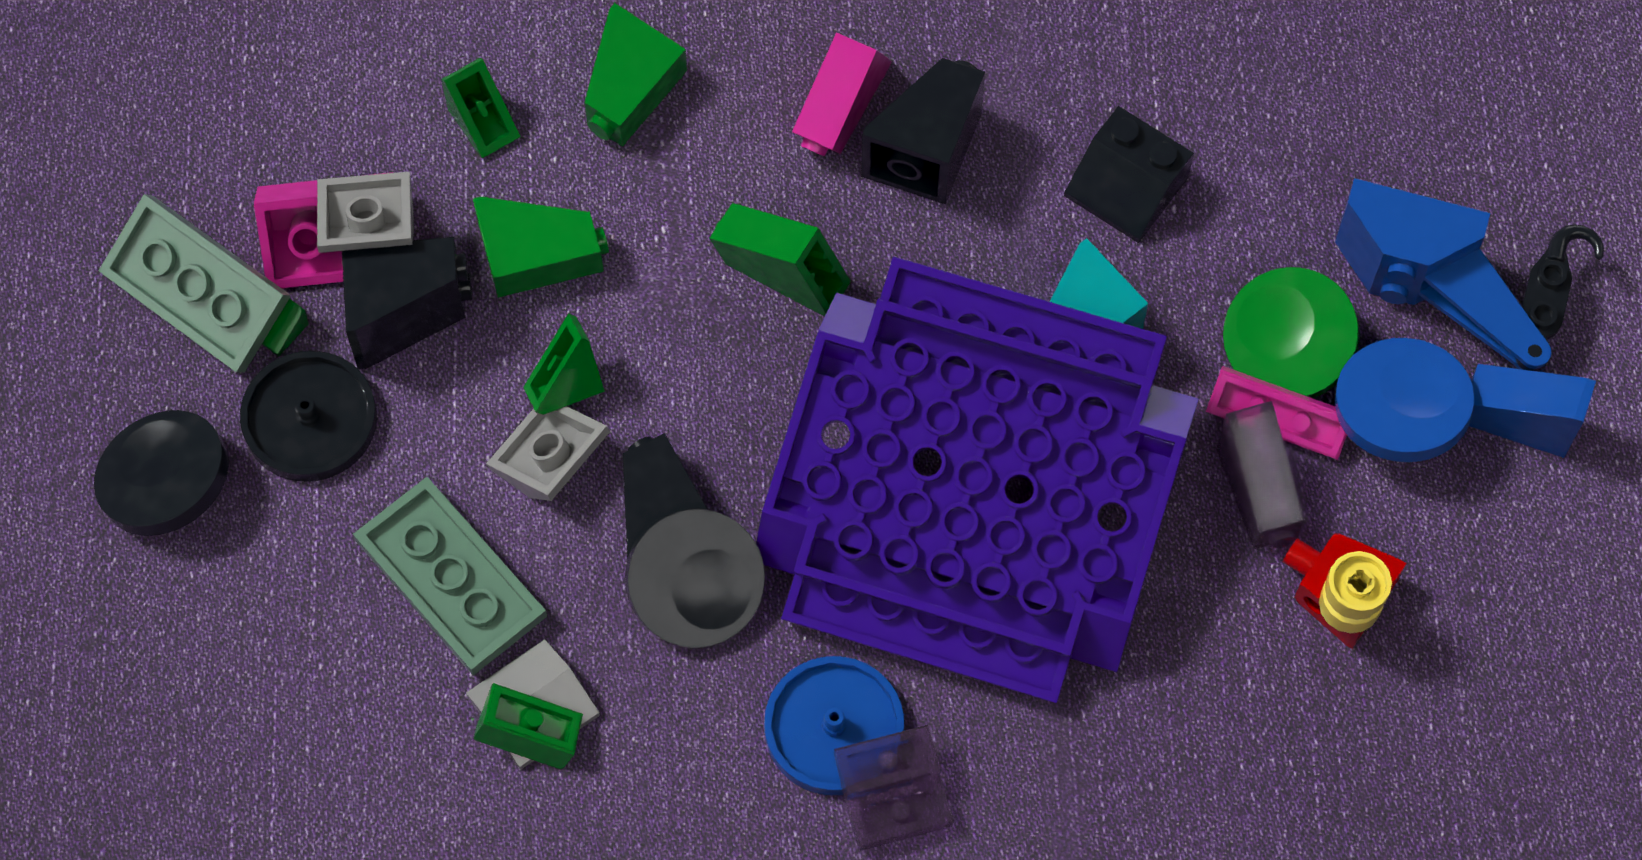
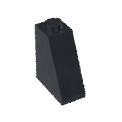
M665 433L655 438L651 436L641 438L634 442L627 452L623 453L628 560L632 546L639 535L656 519L680 509L707 508Z

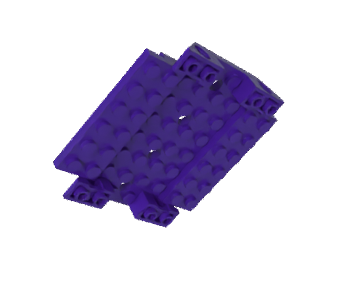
M894 256L881 297L877 299L876 304L836 293L814 342L764 503L756 541L764 566L794 574L781 619L1056 704L1070 659L1117 673L1199 401L1198 398L1153 385L1167 336ZM837 422L843 423L850 431V438L847 444L838 449L825 445L823 433L827 426ZM923 450H933L941 456V467L934 475L923 476L914 468L915 457ZM1024 477L1031 481L1034 492L1027 502L1018 504L1007 498L1005 490L1011 479ZM1115 504L1125 511L1127 518L1121 529L1107 531L1100 526L1098 514L1106 505Z

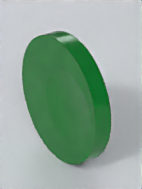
M1299 267L1274 269L1248 282L1231 302L1223 327L1225 352L1234 370L1310 398L1320 396L1337 385L1341 370L1347 361L1357 353L1360 332L1358 319L1353 305L1343 289L1327 276L1314 270Z

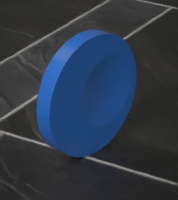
M1412 338L1385 339L1359 350L1347 361L1341 370L1335 395L1336 414L1341 427L1348 437L1368 453L1396 462L1424 461L1450 450L1466 433L1474 406L1473 385L1462 364L1441 347Z
M820 657L804 662L792 669L779 681L772 691L765 710V740L775 765L794 784L810 792L822 795L851 794L873 785L894 764L903 742V708L891 683L872 666L848 657Z

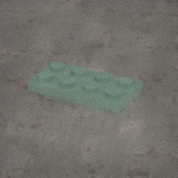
M147 194L142 196L98 270L235 372L245 373L291 297L289 293L159 199Z
M428 477L424 478L353 533L358 545L473 676L547 617L543 606Z

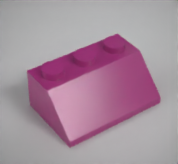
M317 180L258 186L254 200V209L265 277L280 288L343 282L342 251L318 252Z

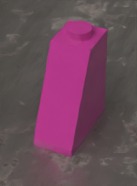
M836 32L792 130L793 133L803 137L800 146L824 157L828 149L841 154L892 61L879 51Z

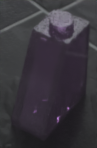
M1272 401L1227 413L1216 451L1254 550L1268 546L1271 550L1286 547L1292 544L1296 537L1299 536L1304 516Z

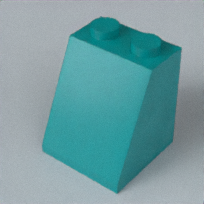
M1087 238L1078 245L1050 302L1141 329L1144 327L1148 302Z

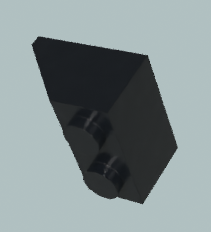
M1118 106L1092 139L1064 192V196L1139 243L1189 178L1194 153Z

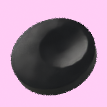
M300 351L274 360L253 378L242 399L240 424L250 452L268 471L282 478L294 481H319L347 470L366 452L376 430L377 408L368 381L352 363L328 352Z
M169 410L148 415L122 430L103 452L94 477V491L97 502L117 527L131 534L155 536L173 532L196 520L216 500L228 474V451L214 427L197 414L181 410Z
M702 508L676 510L652 522L643 530L633 544L625 570L627 597L640 622L661 639L689 648L716 645L740 632L755 614L761 602L765 583L762 556L751 535L744 527L730 517Z

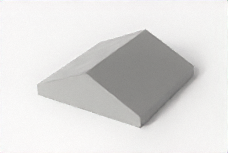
M410 172L317 179V248L319 253L412 245L414 216Z
M567 406L545 415L536 413L533 409L486 465L490 470L530 499L552 501L611 431L606 425Z
M545 639L466 692V696L480 715L490 687L495 683L582 713L580 729L600 716L599 711L571 668ZM508 752L520 770L534 761Z

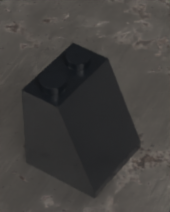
M945 58L940 59L865 127L862 134L861 177L946 205L982 114L985 71L977 69L973 64L966 61L958 60L954 62Z
M454 237L413 240L412 245L342 251L346 333L358 369H367L465 318L464 301L473 300L470 273H468L466 254H457Z

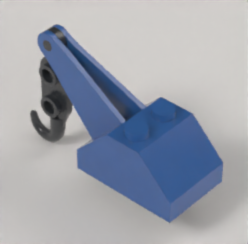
M1354 178L1335 243L1369 294L1380 296L1382 300L1391 304L1408 303L1415 305L1426 300L1518 369L1542 372L1551 357V347L1546 340L1554 337L1562 326L1572 284V273L1566 254L1568 244L1574 239L1586 240L1594 249V257L1597 260H1601L1604 257V245L1601 237L1594 230L1577 224L1564 226L1555 232L1549 242L1548 249L1533 266L1529 274L1521 306L1480 249L1485 238L1490 213Z

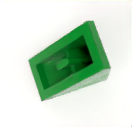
M478 58L441 79L448 111L481 158L521 137L482 58Z
M569 313L523 387L536 413L545 415L605 392L590 341L577 317Z

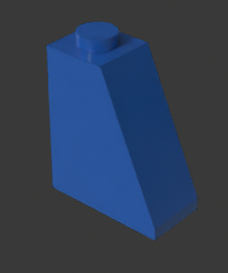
M1478 364L1471 378L1474 390V406L1469 426L1564 458L1584 422L1596 381L1584 377Z

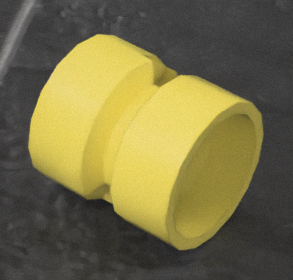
M1362 551L1347 553L1336 560L1328 573L1319 598L1321 614L1329 625L1338 631L1346 633L1363 632L1373 626L1381 614L1392 586L1390 571L1384 562L1373 554Z

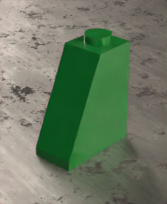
M616 3L611 6L608 12L584 103L589 129L599 138L605 141L611 139L623 147L687 72V59L685 48Z
M488 197L473 198L477 222L498 298L604 272L602 255L609 253V248L603 226L594 228L590 212Z
M732 203L709 237L726 265L823 316L826 315L835 294H843L851 282L818 227Z

